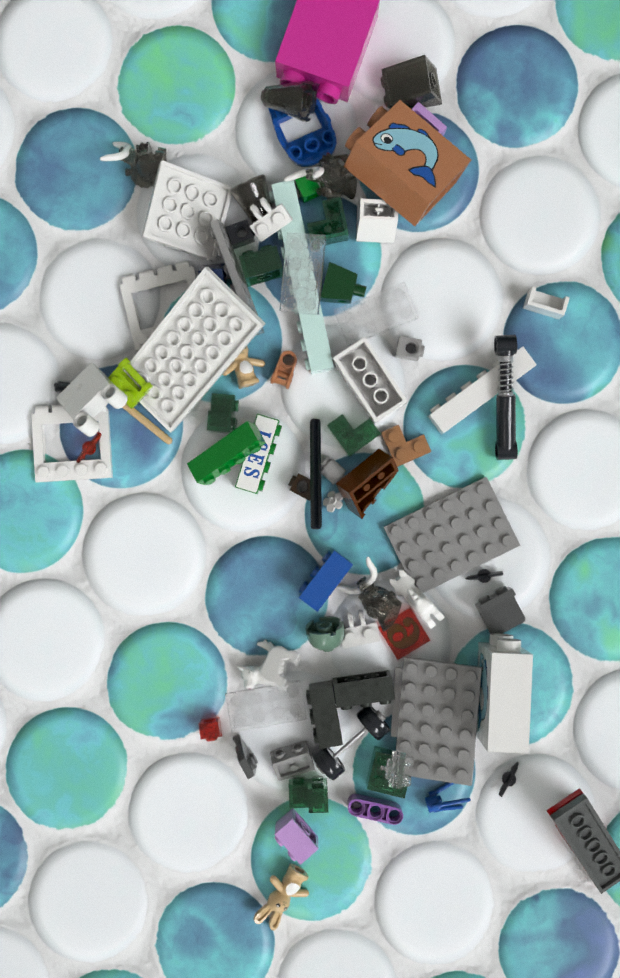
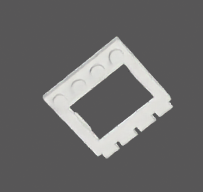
M189 261L176 263V271H173L172 265L157 268L158 275L156 276L153 269L138 273L140 280L136 279L135 274L122 277L123 284H120V289L136 352L141 349L158 326L141 330L139 323L141 321L132 293L187 280L190 287L195 280L196 273L194 267H190Z
M52 405V413H50L49 406H35V414H31L36 483L113 478L108 409L106 412L100 411L93 418L99 421L100 425L99 448L101 459L46 463V437L43 425L73 423V419L62 405Z

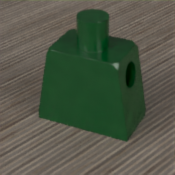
M329 262L320 301L351 304L353 295L365 296L367 286L356 284L358 274Z

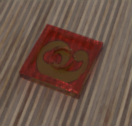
M411 607L378 626L397 660L431 641Z

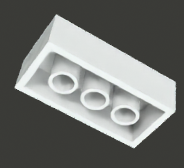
M366 337L333 357V363L373 424H376L408 402Z

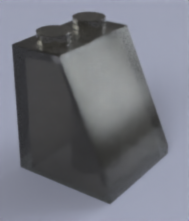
M426 55L381 69L382 77L380 81L385 89L383 100L385 106L389 109L399 100L411 109L418 102L424 107L442 104L437 68Z

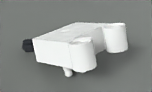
M92 362L71 383L61 381L54 383L55 392L60 393L56 399L73 419V425L88 437L94 436L98 432L100 425L93 418L100 411L106 412V405L108 403L115 409H120L127 402V395L115 386Z

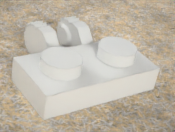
M264 197L259 200L262 207L268 212L265 215H262L254 204L250 206L252 213L258 219L250 225V228L260 242L293 220L282 203L272 209Z
M363 609L358 610L361 625L354 626L353 615L351 612L347 613L349 627L345 628V635L342 641L343 649L380 641L377 622L366 624Z

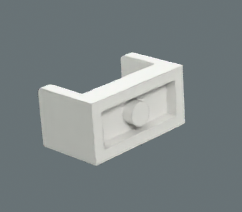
M532 286L527 292L523 309L560 319L565 315L570 297L565 296L561 299L538 292L536 287Z

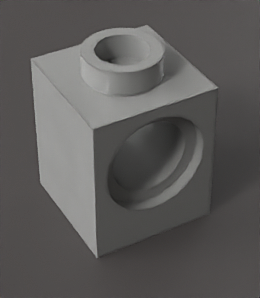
M399 336L395 358L418 361L419 357H423L425 346L422 345V340ZM407 345H413L415 347V353H408L405 347Z

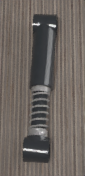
M498 335L494 337L495 355H498V361L500 362L498 364L500 365V369H498L500 371L498 375L500 376V380H498L500 381V385H498L500 390H498L499 395H496L497 441L495 442L496 460L517 459L518 456L516 442V395L512 391L514 389L512 387L514 383L512 379L514 377L512 376L513 366L511 364L513 363V355L517 353L516 335Z

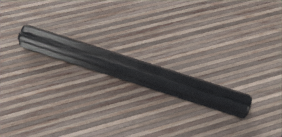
M320 419L310 420L311 529H321Z

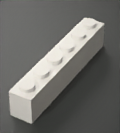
M521 347L519 350L517 349V353L513 355V363L511 364L513 366L512 376L514 378L512 381H516L537 365L524 347ZM498 360L491 365L493 367L492 370L489 372L486 370L482 371L476 376L477 381L474 383L467 382L461 387L462 392L457 395L455 392L445 399L447 403L442 406L437 404L430 410L432 414L428 417L441 435L498 394V390H500L498 386L500 385V381H498L500 380V376H498L500 374V371H498L500 369V365H498L500 362Z

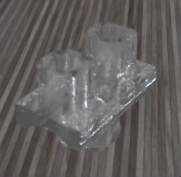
M392 750V759L387 758V765H381L380 770L386 771L385 779H389L388 787L402 789V787L411 786V776L404 775V767L413 766V757L406 755L405 752Z

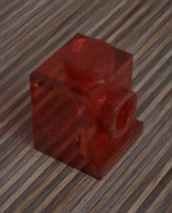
M220 717L200 720L199 731L201 739L215 741L218 739L217 737L223 736Z

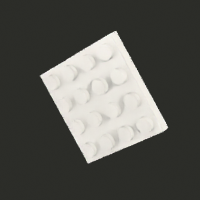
M160 161L141 237L214 262L217 256L216 247L219 245L216 239H213L209 228L212 226L210 222L218 219L225 224L233 187L166 161Z

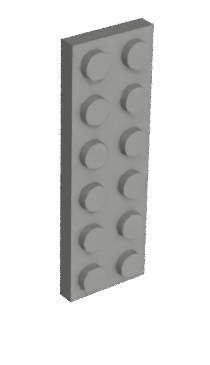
M218 219L210 222L212 227L209 230L212 238L218 242L219 246L216 249L219 257L225 261L224 271L227 277L230 276L232 284H230L231 290L257 314L225 224ZM263 327L256 335L264 333Z

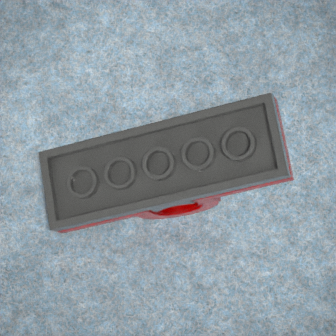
M580 788L546 810L601 894L620 882V850Z

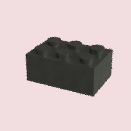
M389 670L333 678L336 707H341V710L352 709V706L355 705L369 707L372 706V703L376 702L385 705L390 704L391 700H395L393 679Z
M332 680L309 684V690H306L307 704L312 705V709H309L311 725L315 724V728H313L315 744L319 743V749L343 745Z

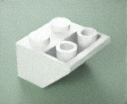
M360 198L357 203L356 242L394 243L398 212L384 200Z

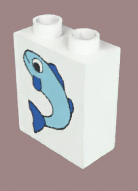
M491 633L489 643L479 642L478 666L482 667L476 736L487 752L529 754L533 654L522 648L521 640L513 639V635Z

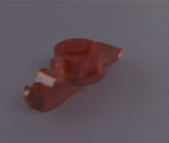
M100 432L91 441L83 443L82 451L76 460L77 463L84 460L86 455L95 453L96 444L102 435Z

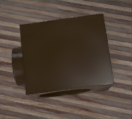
M299 473L297 477L293 475L288 484L291 486L290 491L310 501V479ZM300 481H305L308 484V489L305 492H300L297 489V484Z

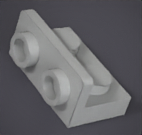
M307 741L297 742L270 752L272 766L278 781L315 770Z

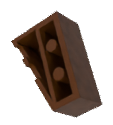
M378 449L338 481L336 485L348 509L363 519L366 515L364 511L370 504L375 503L377 494L381 489L385 490L399 470L393 457Z

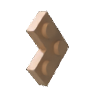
M399 425L381 432L388 451L397 467L431 452L424 434L406 442Z

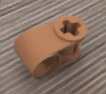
M284 351L280 355L271 378V384L277 383L289 389L297 365V357L292 351ZM291 355L294 358V362L291 365L284 364L283 359L285 356Z

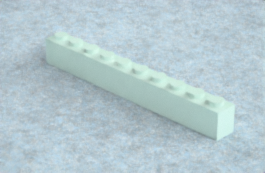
M293 180L271 184L272 191H269L271 203L275 202V207L282 203L293 219L290 223L279 229L277 234L279 240H283L284 247H281L283 259L287 258L288 265L285 266L286 276L291 277L292 284H288L290 295L295 296L296 302L292 303L293 309L300 321L296 322L298 332L303 333L304 340L300 341L302 351L307 352L308 358L304 359L306 370H310L311 374L330 371L334 369L295 183Z

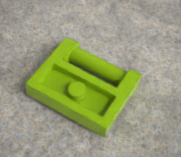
M124 358L108 378L127 395L126 404L132 409L153 388V385L150 382L147 383L132 367L128 358ZM124 370H126V371L128 372V374L142 387L141 389H140V388L136 385V383L124 372Z

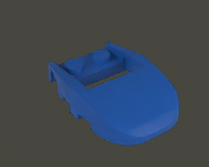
M310 87L268 105L277 139L293 164L299 167H309L333 155L337 139L331 125V119L325 113L319 100H315L312 97ZM313 109L322 128L288 143L280 124Z

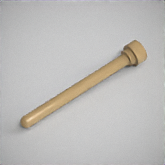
M127 404L122 407L166 444L169 445L173 442L170 436L135 408L131 409Z

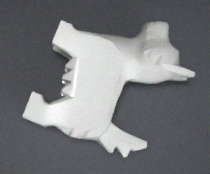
M399 570V576L396 579H389V583L396 592V595L404 596L407 603L425 621L430 629L436 626L430 617L431 614L439 621L445 617L420 589L415 586V580L407 575L404 570Z
M267 640L257 642V645L267 650L268 654L260 667L237 665V668L242 671L241 677L245 682L244 688L253 689L257 683L276 686L286 691L289 682L283 676L285 675L284 672L287 671L285 669L287 663L293 662L298 667L301 656L292 650L288 651L282 646H275L272 642L268 643Z

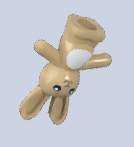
M247 346L222 374L227 376L235 370L239 389L259 383L253 366L264 367L265 365L264 360L248 357L249 350Z
M291 863L282 882L275 875L270 877V882L277 890L270 894L267 904L255 913L253 920L256 924L262 923L272 912L269 919V927L272 931L276 930L282 913L290 905L291 897H307L309 895L307 889H300L301 884L309 879L304 869Z

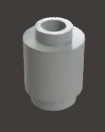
M327 457L322 462L321 474L333 485L346 476L344 474L346 470L334 459L331 460Z

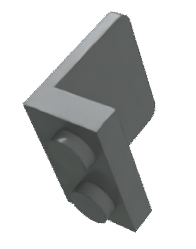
M506 586L495 590L496 593L491 596H483L475 604L490 634H503L526 620L514 597L516 594L513 588Z

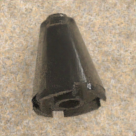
M305 80L266 86L261 92V101L265 107L300 121L308 122L311 120L308 117L310 114H314L316 106V91L312 89V85H315L312 81Z
M263 174L230 189L231 195L252 223L258 220L250 209L252 204L258 207L262 215L268 212L262 207L259 199L264 197L272 207L267 180Z

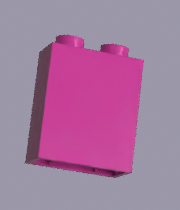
M297 0L275 60L276 77L280 79V84L286 89L295 92L301 91L302 87H310L311 90L316 91L318 99L328 104H337L338 99L348 102L378 18L380 0Z

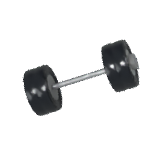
M372 706L363 707L357 712L356 715L364 728L336 753L330 748L319 749L318 747L311 754L317 764L316 767L322 774H325L334 781L339 775L344 773L345 767L338 756L367 730L378 741L390 732V728L385 722L386 718L379 710L376 711Z

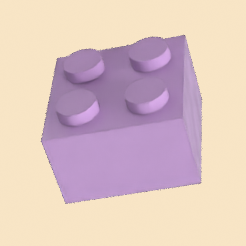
M294 808L276 822L274 838L281 847L285 846L289 857L293 861L297 860L301 865L318 850V836Z

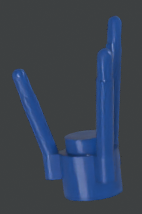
M449 782L434 791L428 792L429 796L425 797L429 813L462 809L463 805L455 804L470 802L471 799L462 798L442 802L441 796H436V794L454 784Z

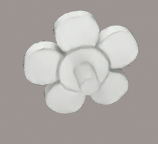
M331 491L328 493L329 498L323 500V505L327 506L328 512H334L335 508L340 509L343 506L341 493Z

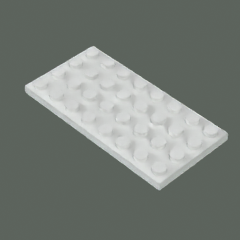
M205 267L130 361L132 367L146 382H150L153 385V388L144 396L140 403L170 433L179 426L266 324L209 267ZM124 370V372H125V373L136 383V385L141 389L142 387L128 374V372H127L126 370Z

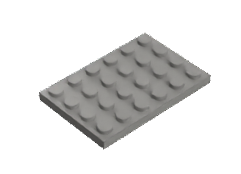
M487 477L383 527L404 571L415 580V586L422 593L520 546Z
M409 657L404 658L394 774L472 786L482 667Z

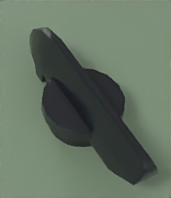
M481 569L477 574L470 575L465 579L479 580L482 583H487L491 577L503 576V571L490 572L487 569Z
M518 762L511 767L510 772L503 774V785L500 788L499 796L503 797L508 786H513L516 783L515 774L518 769Z

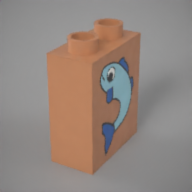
M399 100L389 111L382 106L379 107L369 119L367 126L370 129L366 132L361 127H358L351 134L345 144V147L351 152L344 167L413 226H416L457 183L471 162V159Z

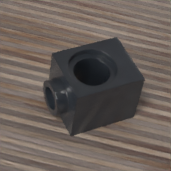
M248 219L226 226L233 249L255 242V233L250 228ZM245 230L247 235L245 237H238L237 233Z

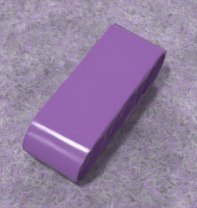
M352 794L347 800L349 813L353 816L392 825L400 824L403 820L401 806L396 802L361 794ZM358 801L361 803V806L353 808L351 806L352 803ZM372 806L380 807V810L376 813L370 811ZM392 810L399 812L395 817L390 816L389 813Z

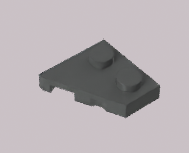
M237 734L232 738L236 744L235 750L238 762L247 779L255 776L258 761L254 753L250 754L240 734Z

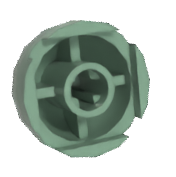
M326 616L320 617L319 622L314 623V620L310 621L306 625L305 630L308 641L314 648L330 652L342 643L345 628L344 622H340L338 617Z

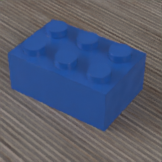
M334 549L332 552L329 550L322 558L323 564L320 567L316 566L310 573L312 577L310 581H304L298 589L300 593L299 598L317 612L353 566L348 559Z

